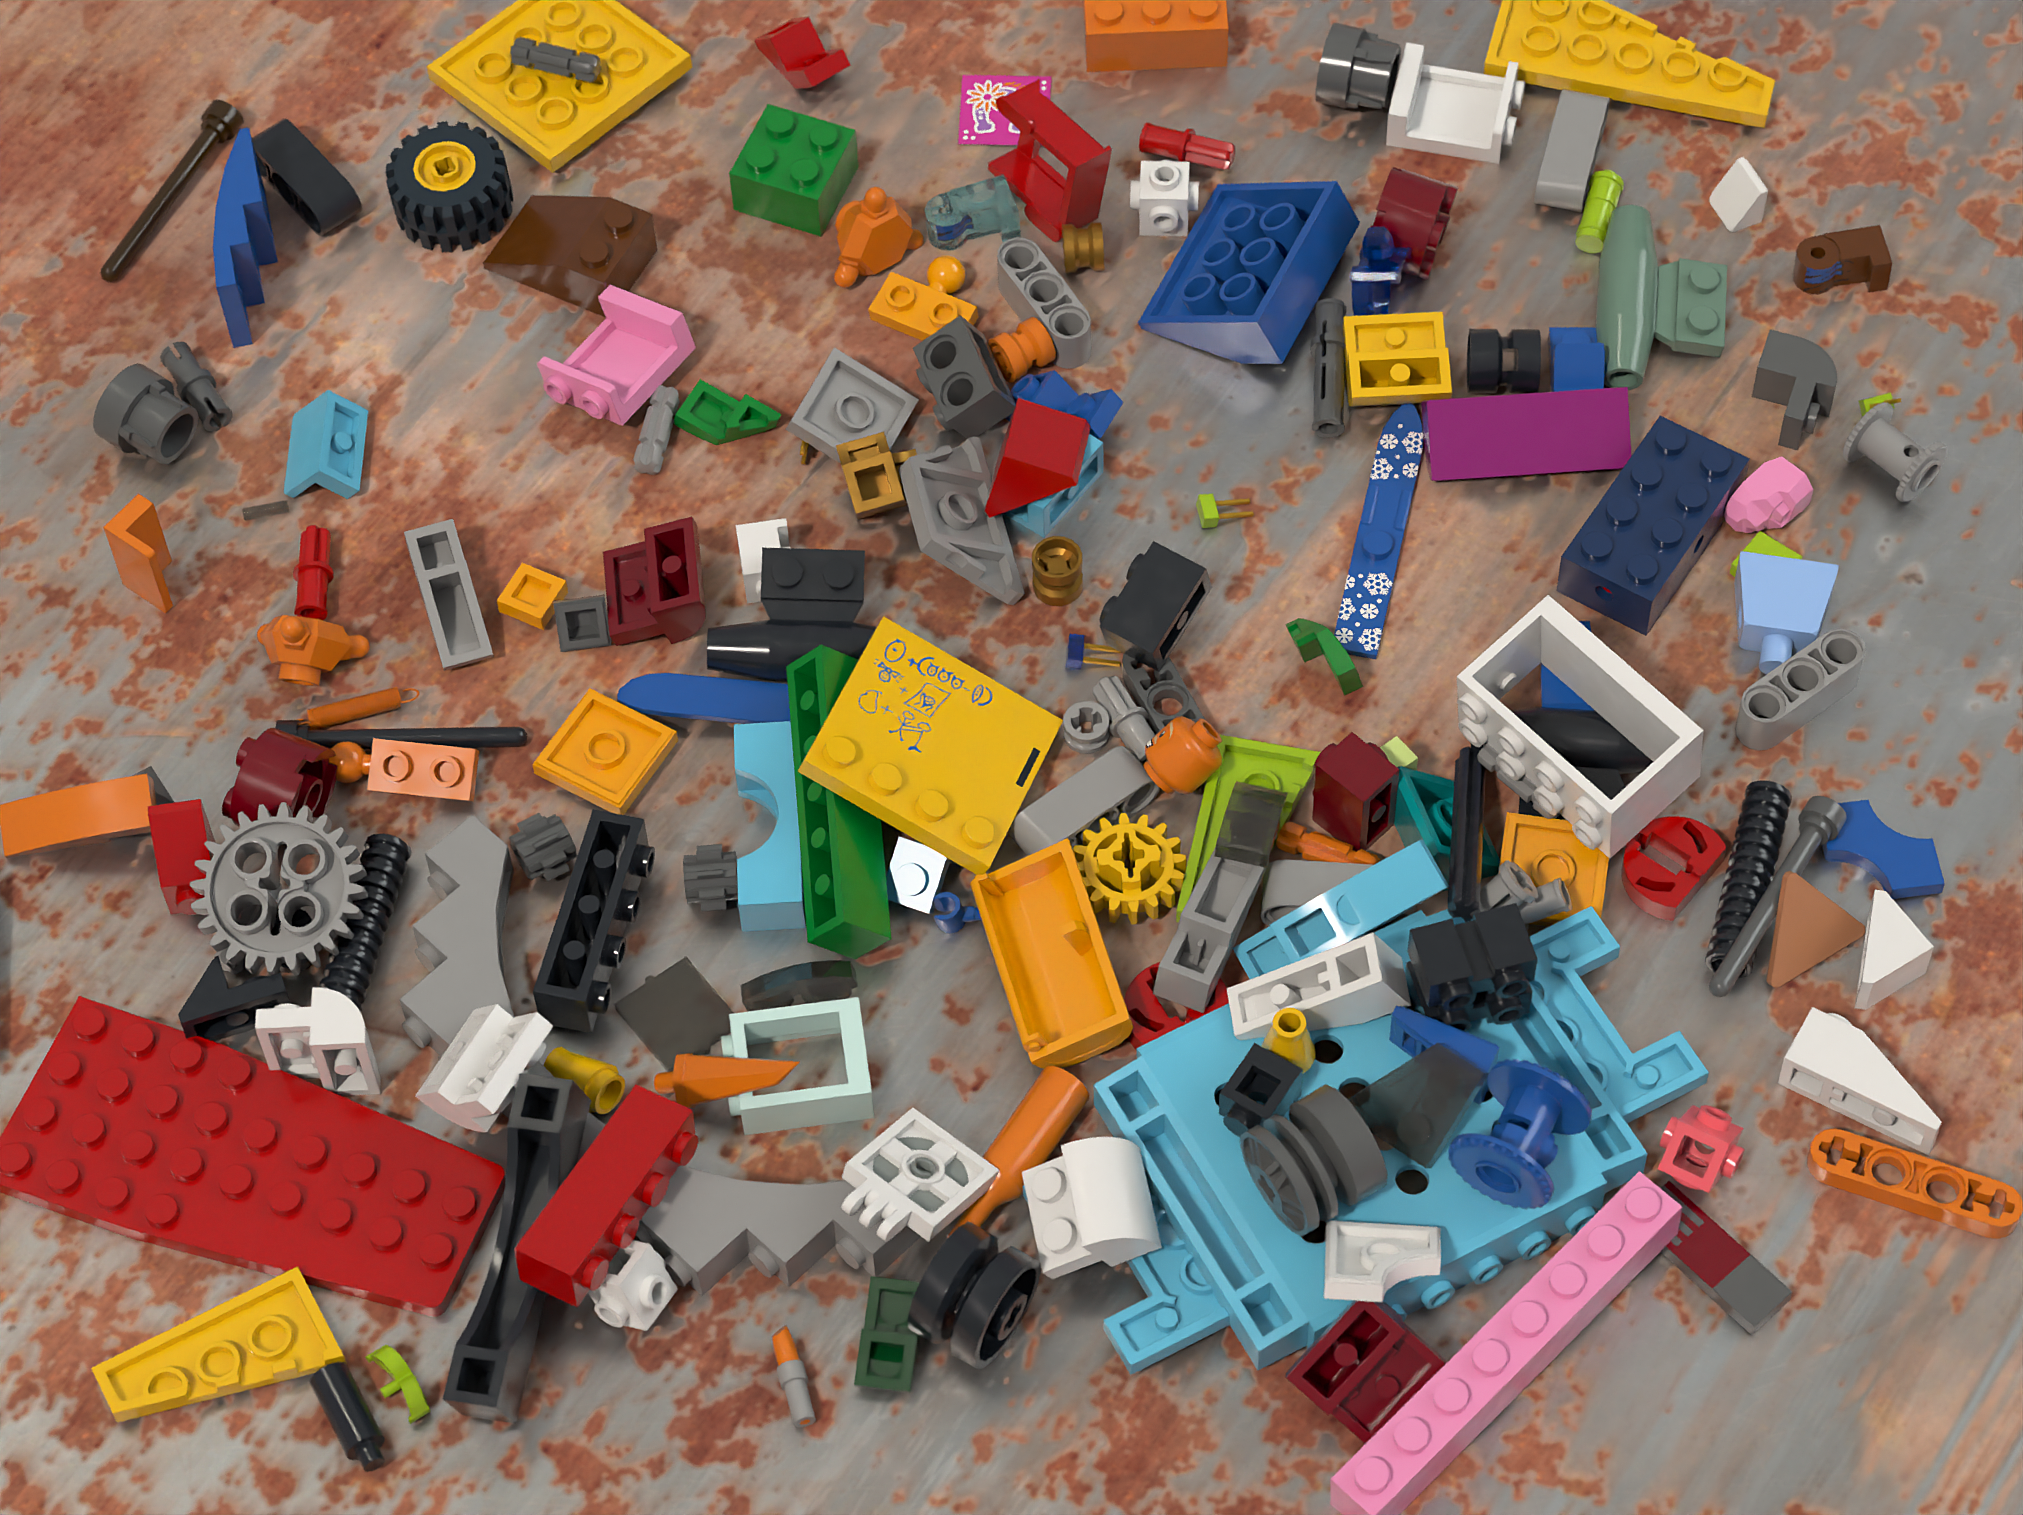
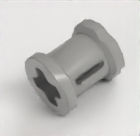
M1506 860L1500 865L1499 874L1481 888L1480 907L1475 910V913L1514 903L1518 907L1523 902L1532 903L1537 899L1538 891L1523 869L1517 864Z

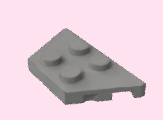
M968 438L961 446L953 449L946 445L937 448L932 454L921 453L909 457L898 471L920 551L1004 603L1014 605L1025 593L1002 514L989 518L984 511L992 479L980 438Z

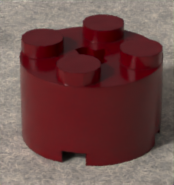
M1393 167L1383 188L1376 209L1378 211L1373 226L1371 225L1362 258L1372 261V263L1428 280L1437 255L1438 244L1442 243L1450 220L1448 215L1451 212L1458 187L1405 169L1401 170Z
M277 728L267 729L257 740L247 737L237 752L236 766L240 767L235 785L230 788L223 800V816L232 819L233 823L240 827L238 813L241 811L253 822L258 820L259 805L264 804L271 816L274 817L277 816L281 803L286 802L294 818L304 805L309 807L313 817L319 818L326 813L336 784L337 765L329 763L328 759L336 756L334 750Z

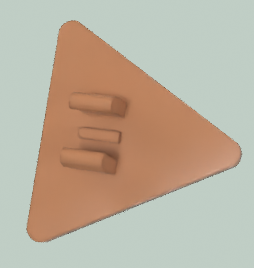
M1787 871L1782 876L1768 967L1767 983L1775 988H1779L1863 937L1866 930L1865 926L1792 871Z

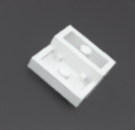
M312 987L311 1007L280 1004L272 1009H256L255 1030L269 1070H283L301 1079L320 1078L324 1089L340 1096L381 1094L380 1072L362 1014L348 997L331 989Z
M498 1004L474 1009L415 1097L433 1111L455 1124L473 1131L488 1132L500 1112L513 1100L520 1073L526 1074L543 1055L546 1049V1044L543 1040L553 1025L537 1012L512 1017Z
M1094 1137L1061 1145L1063 1156L1022 1172L1042 1273L1051 1279L1099 1261H1104L1113 1267L1162 1248L1140 1147L1135 1143L1117 1137Z

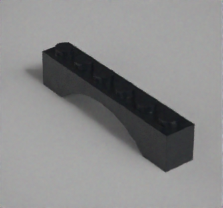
M524 1073L519 1075L507 1125L506 1184L495 1249L477 1305L466 1328L455 1344L442 1399L463 1416L517 1423L546 1292L520 1280L514 1248L576 1166L591 1099L573 1080Z

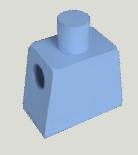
M1740 551L1734 581L1738 645L1744 650L1761 652L1759 670L1768 674L1818 639L1832 597L1839 565Z

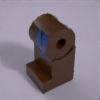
M1875 225L1824 233V235L1804 239L1796 250L1793 281L1796 286L1809 294H1822L1828 292L1834 286L1863 282L1866 283L1869 293L1888 290L1892 260L1881 226Z

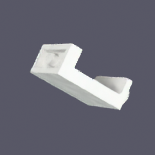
M1406 43L1388 114L1386 145L1499 164L1503 145L1512 146L1517 118L1510 117L1511 109L1520 110L1523 100L1525 82L1517 80L1518 63L1509 61L1505 77L1424 65L1425 45Z

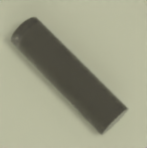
M284 500L242 508L246 521L288 513L289 506L288 501Z

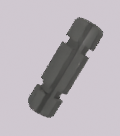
M524 37L516 38L510 49L512 62L519 66L531 68L532 64H535L534 69L569 78L576 74L575 79L589 83L595 82L598 74L601 72L600 58L595 54L580 52L579 55H576L577 50L545 42H539V46H537L536 40Z

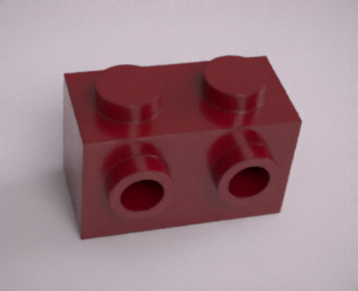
M1353 732L1346 736L1338 745L1331 743L1325 747L1314 764L1315 782L1312 792L1314 796L1312 820L1335 839L1352 845L1353 851L1357 852L1360 849L1366 851L1394 825L1400 769L1388 760V757L1380 747L1371 742H1364Z

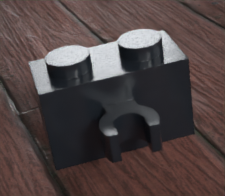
M1153 541L1145 555L1140 553L1132 561L1126 576L1128 582L1119 596L1114 595L1106 602L1100 615V628L1107 645L1159 672L1209 594L1212 585L1205 567Z

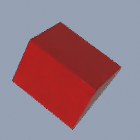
M1018 398L999 452L984 510L988 517L991 518L1076 486L1091 428L1087 420Z

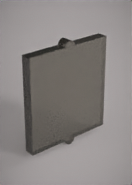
M687 956L656 977L652 975L647 976L645 984L614 1004L615 1010L667 1072L673 1071L677 1054L691 1053L699 1055L702 1053L707 1055L711 1052V1046L721 1040V1036L731 1033L729 1014H734V1012Z

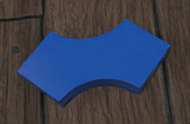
M1869 800L1838 803L1844 809L1847 820L1837 837L1822 845L1825 860H1828V862H1845L1866 870L1879 881L1883 890L1892 899L1942 893L1945 883L1933 838H1913L1892 830L1876 816Z

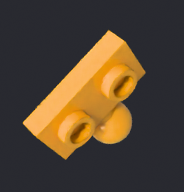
M949 255L939 256L930 263L927 269L928 286L890 272L868 309L870 320L921 341L960 315L972 325L975 324L979 315L977 306L948 295L962 287L966 276L963 264L957 258Z

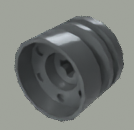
M1327 1084L1289 1106L1290 1121L1279 1114H1275L1264 1121V1127L1257 1125L1240 1135V1148L1253 1182L1278 1219L1292 1232L1300 1236L1319 1227V1219L1326 1222L1337 1216V1199L1348 1206H1352L1387 1184L1388 1174L1384 1158L1374 1136L1350 1101L1336 1088Z

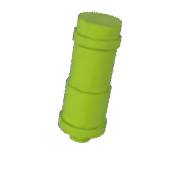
M1612 170L1597 171L1590 177L1589 189L1584 203L1585 209L1581 223L1576 231L1575 240L1576 246L1583 252L1595 254L1603 249L1611 214L1617 208L1619 197L1624 188L1623 179Z

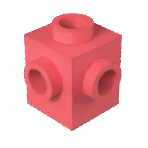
M1692 1105L1680 1119L1672 1116L1667 1124L1659 1144L1660 1147L1666 1150L1658 1170L1671 1175L1674 1180L1686 1187L1709 1193L1723 1176L1732 1179L1745 1151L1744 1148L1737 1146L1744 1128L1731 1123L1732 1117L1718 1108L1708 1105H1702L1698 1108ZM1701 1143L1708 1145L1714 1149H1707Z

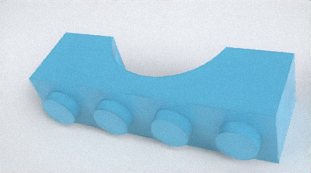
M791 722L734 724V759L738 795L761 804L777 820L772 835L760 848L737 859L738 908L742 932L806 928Z

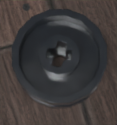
M969 1221L966 1222L946 1239L920 1280L907 1318L908 1329L937 1345L950 1338L951 1354L975 1368L983 1369L1001 1353L1024 1318L1037 1290L1041 1275V1262L1013 1246L999 1253L998 1237Z

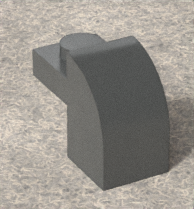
M1770 329L1757 367L1752 397L1787 406L1778 445L1798 450L1803 431L1813 433L1818 414L1826 417L1830 416L1837 384V371L1831 357L1814 342Z

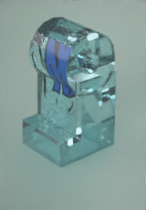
M1004 175L952 189L949 192L931 198L926 204L925 217L928 240L932 246L939 250H956L969 240L999 233L1002 242L1016 237L1021 238L1019 211Z

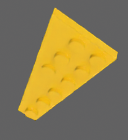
M1502 0L1484 64L1485 75L1505 77L1509 61L1517 62V80L1524 81L1527 84L1559 90H1572L1608 97L1612 100L1765 128L1775 84L1774 79L1726 57L1714 59L1695 50L1696 43L1680 36L1675 41L1657 32V25L1604 0Z

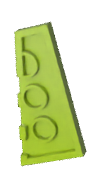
M1220 735L1222 742L1217 747L1222 756V765L1206 781L1185 879L1177 906L1176 922L1179 923L1180 915L1217 843L1264 861L1268 860L1277 843L1280 829L1284 823L1289 821L1315 773L1314 764L1320 752Z

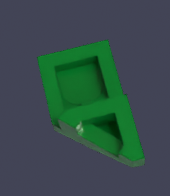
M700 379L675 414L673 425L717 446L775 428L780 422L782 414L747 394L739 402Z
M1298 618L1285 624L1304 663L1322 654L1324 655L1344 696L1363 687L1353 661L1339 640L1327 627L1303 618Z

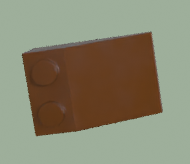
M531 195L483 262L484 269L606 317L598 296L609 285L629 292L657 252L652 213L611 197Z

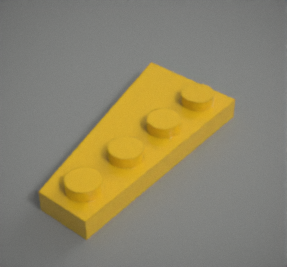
M297 1266L91 1369L118 1423L314 1374L326 1365L335 1362L346 1363V1360Z

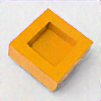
M521 563L497 599L499 612L544 630L555 613L553 601L563 600L568 593L567 582L559 577Z

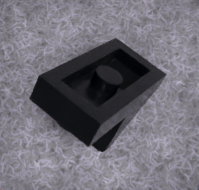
M215 956L178 1016L186 1039L199 1036L215 1042L255 1029L256 1009H272L280 1004L291 1003L281 973L268 977H252L242 985L229 988L219 956Z

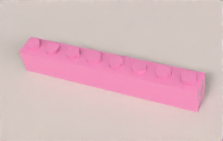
M1639 1171L1330 1479V1504L1342 1515H1400L1678 1234L1682 1206Z

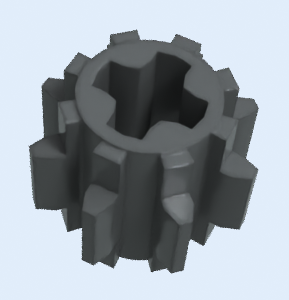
M537 813L517 823L520 832L510 836L509 840L514 855L528 879L533 880L541 876V878L545 877L548 882L570 871L567 862L577 858L578 855L570 833L559 816L554 814L546 818Z
M722 844L697 846L696 854L684 855L683 873L687 904L701 903V912L727 910V901L738 900L736 851L723 852Z

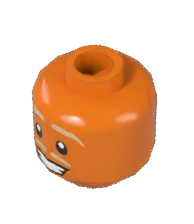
M1177 716L1146 744L1145 755L1147 761L1143 764L1144 769L1153 782L1166 793L1172 795L1176 791L1182 794H1191L1221 767L1222 756L1217 745L1222 742V739L1206 720L1200 718L1195 723L1189 718Z

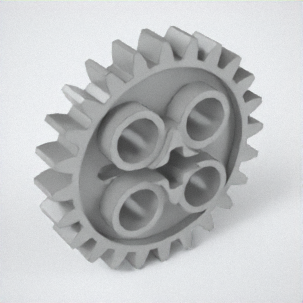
M286 802L281 803L277 816L274 817L271 816L267 808L262 804L259 805L258 820L253 822L241 811L238 813V821L241 828L233 831L230 827L222 824L219 828L226 840L221 845L212 841L205 842V846L213 855L212 860L195 861V866L206 875V878L190 882V887L196 893L205 897L193 902L191 908L196 914L208 915L197 926L204 935L215 933L209 944L216 952L229 947L225 958L233 966L246 956L245 968L251 974H255L262 963L265 962L267 972L270 975L278 974L281 964L286 963L296 976L300 974V960L307 958L311 964L318 968L321 966L318 951L324 948L331 954L338 955L339 950L333 939L337 935L349 939L353 938V933L345 924L346 920L363 919L364 915L361 910L352 904L354 900L368 897L364 887L353 884V882L367 876L366 870L362 865L351 864L360 856V853L355 845L342 847L349 837L342 827L329 833L332 821L327 815L323 814L312 824L313 813L308 806L304 805L294 818ZM286 844L287 849L281 864V877L287 883L289 889L280 890L278 910L277 902L269 891L277 890L280 886L278 848L280 845ZM254 853L266 854L267 859L262 869L255 873L243 872L244 862L250 855ZM310 854L320 856L319 866L315 871L306 875L296 873L297 863L301 858ZM254 904L262 906L261 917L257 922L247 926L239 925L238 919L244 908ZM305 906L316 908L315 917L310 924L304 927L292 926L293 915L298 909ZM278 911L281 921L280 933L274 936L271 934V931L274 928Z

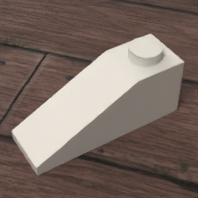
M1374 933L1227 988L1234 1036L1238 1040L1266 1037L1273 1024L1274 1015L1284 1008H1295L1301 1011L1306 1018L1307 1030L1313 1031L1363 1024L1392 1013L1396 1005L1402 1007L1411 1006L1402 957Z
M1812 1007L1784 1057L1778 1084L1929 1156L1942 1121L1862 1030L1852 1026L1847 1019L1838 1014H1826Z

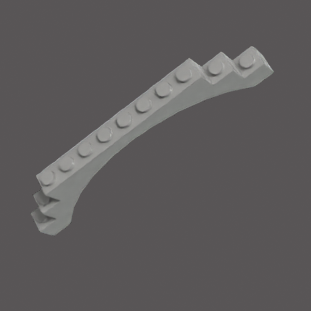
M473 814L425 853L430 876L427 878L428 883L442 901L412 925L418 945V948L415 949V954L431 973L399 999L405 1021L402 1023L403 1029L419 1047L424 1048L428 1044L439 1054L438 1060L441 1059L474 1009L498 1004L512 1017H515L505 987L502 933L514 870L508 845ZM539 1060L526 1073L553 1077ZM513 1100L502 1111L507 1118L510 1117ZM589 1112L577 1163L605 1126L604 1123ZM680 1165L669 1180L668 1189L663 1200L656 1207L650 1206L639 1221V1228L634 1241L650 1244L654 1251L664 1259L666 1263L665 1269L676 1284L684 1287L688 1283L703 1296L747 1255L753 1265L763 1275L771 1278L775 1274L788 1287L796 1282L834 1246L843 1260L851 1267L858 1269L862 1266L872 1276L878 1277L921 1236L906 1226L891 1240L885 1242L876 1235L879 1226L885 1219L882 1218L870 1229L859 1223L861 1214L867 1208L866 1205L853 1216L844 1212L841 1209L844 1200L856 1189L847 1181L809 1185L741 1181Z

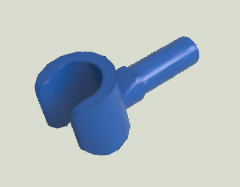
M951 892L940 893L933 899L937 910L942 912L953 911L947 915L934 916L936 925L944 933L952 934L958 932L963 928L965 922L982 921L978 907L962 906L960 899Z

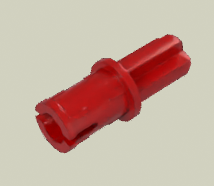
M1146 122L1141 131L1139 151L1142 153H1152L1176 159L1178 162H1189L1223 171L1229 170L1235 159V145L1233 143L1196 135L1195 130L1187 128L1183 132Z
M309 525L306 531L301 533L299 564L293 569V577L297 581L294 615L323 621L328 614V584L332 582L334 572L329 566L331 534L327 528H319L317 525Z

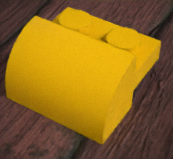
M1443 312L1344 316L1345 383L1350 407L1414 404L1426 400L1451 399L1452 386L1449 352L1445 345Z

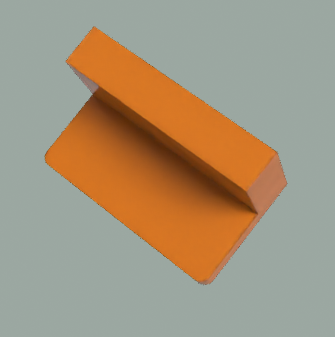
M138 493L103 528L123 585L162 612L167 613L173 607L162 571L172 562L154 503Z

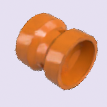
M1030 317L1019 323L1016 333L1008 334L1002 332L988 341L1004 379L1011 383L1026 376L1028 369L1032 365L1043 367L1056 359L1053 341L1046 328L1035 317Z

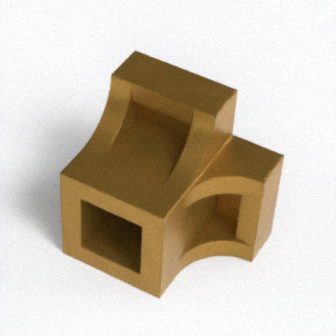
M884 432L836 445L857 520L908 505L898 469L909 457L917 455L916 449L891 453Z

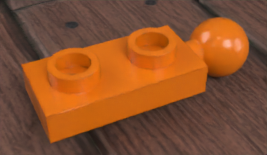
M373 738L371 754H366L361 746L353 742H341L331 748L336 756L328 759L329 763L337 765L336 780L339 782L352 783L359 780L363 775H369L368 791L474 802L480 750Z

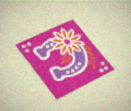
M962 75L958 144L1018 145L1020 130L998 111L996 99L1000 96H1006L1040 79V93L1050 99L1052 76Z

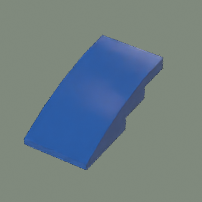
M249 128L239 129L224 168L215 209L213 255L216 288L233 348L253 344L246 307L265 303L259 266L278 262L266 191Z

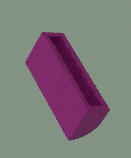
M1628 387L1439 399L1421 402L1425 457L1431 481L1623 468L1632 456Z

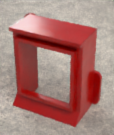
M1040 79L1006 96L998 97L996 99L998 111L1020 130L1017 148L988 162L987 170L1026 204L1024 212L1028 220L1053 242L1062 240V225L1072 224L1078 229L1098 219L1112 148L1110 146L1103 148L1099 142L1048 97L1040 93ZM1040 144L1068 168L1067 179L1039 156Z

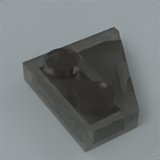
M1436 1043L1348 1098V1100L1363 1118L1371 1133L1424 1168H1432L1488 1077L1489 1072L1446 1044Z

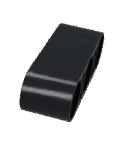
M284 118L252 137L262 177L316 234L322 236L362 211L361 201L352 185L291 121Z

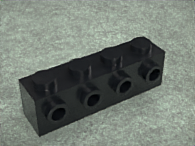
M592 810L533 989L537 1012L554 1026L592 1033L597 1015H605L608 1010L612 991L611 983H608L612 969H619L623 963L626 951V938L623 937L627 922L634 923L637 919L641 902V894L638 891L642 877H650L655 860V848L648 844L644 819Z

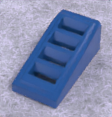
M1396 1005L1391 1017L1389 1041L1473 1102L1481 1104L1489 1088L1487 1084L1488 1073L1498 1061V1045Z

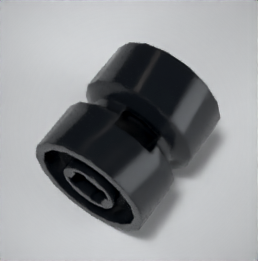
M1469 328L1467 342L1468 393H1496L1500 386H1506L1510 394L1539 392L1541 373V336L1539 329H1511L1507 336H1501L1497 329ZM1503 352H1514V371H1502Z

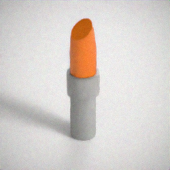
M785 1325L772 1336L774 1352L778 1363L776 1370L781 1388L786 1393L794 1426L806 1427L816 1421L806 1385L808 1378L804 1363L799 1359L793 1337L788 1326Z

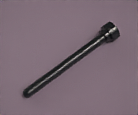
M277 720L275 727L330 749L341 742H353L361 746L363 750H372L373 738L462 748L521 747L527 741L526 731L517 726L310 730L309 725H299V720Z

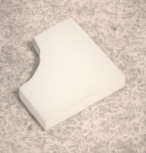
M1345 1221L1326 1222L1324 1299L1382 1302L1386 1291L1399 1281L1416 1276L1440 1275L1441 1234L1438 1227Z

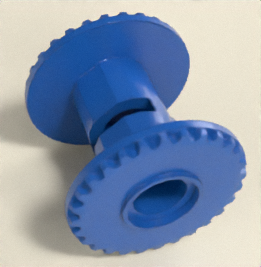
M1505 1059L1495 1064L1487 1076V1084L1492 1095L1504 1107L1499 1117L1500 1124L1494 1126L1490 1136L1467 1133L1455 1137L1449 1146L1448 1159L1451 1161V1166L1456 1169L1455 1172L1463 1178L1462 1180L1492 1200L1499 1201L1504 1205H1511L1514 1208H1541L1549 1202L1554 1193L1553 1182L1544 1169L1551 1164L1558 1153V1146L1555 1144V1136L1552 1133L1562 1135L1582 1133L1591 1122L1592 1108L1589 1107L1590 1103L1585 1099V1095L1578 1091L1579 1088L1572 1085L1568 1079L1561 1077L1559 1073L1553 1072L1549 1068L1542 1067L1537 1063H1530L1527 1060L1513 1059L1511 1061Z

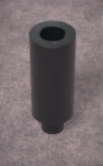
M335 1362L322 1367L313 1374L310 1379V1385L347 1458L359 1460L365 1472L377 1470L385 1463V1459L380 1451L385 1438L352 1373L344 1362Z

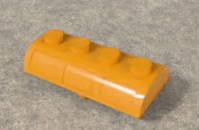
M1066 838L989 874L976 875L970 882V886L1023 1048L1028 1053L1031 1063L1043 1069L1047 1066L1065 1068L1101 1054L1122 1043L1130 1035L1133 1024L1070 840Z

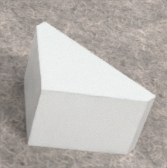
M1875 889L1867 916L1855 1008L1863 1010L1868 1009L1926 974L1934 948L1890 895L1882 890Z

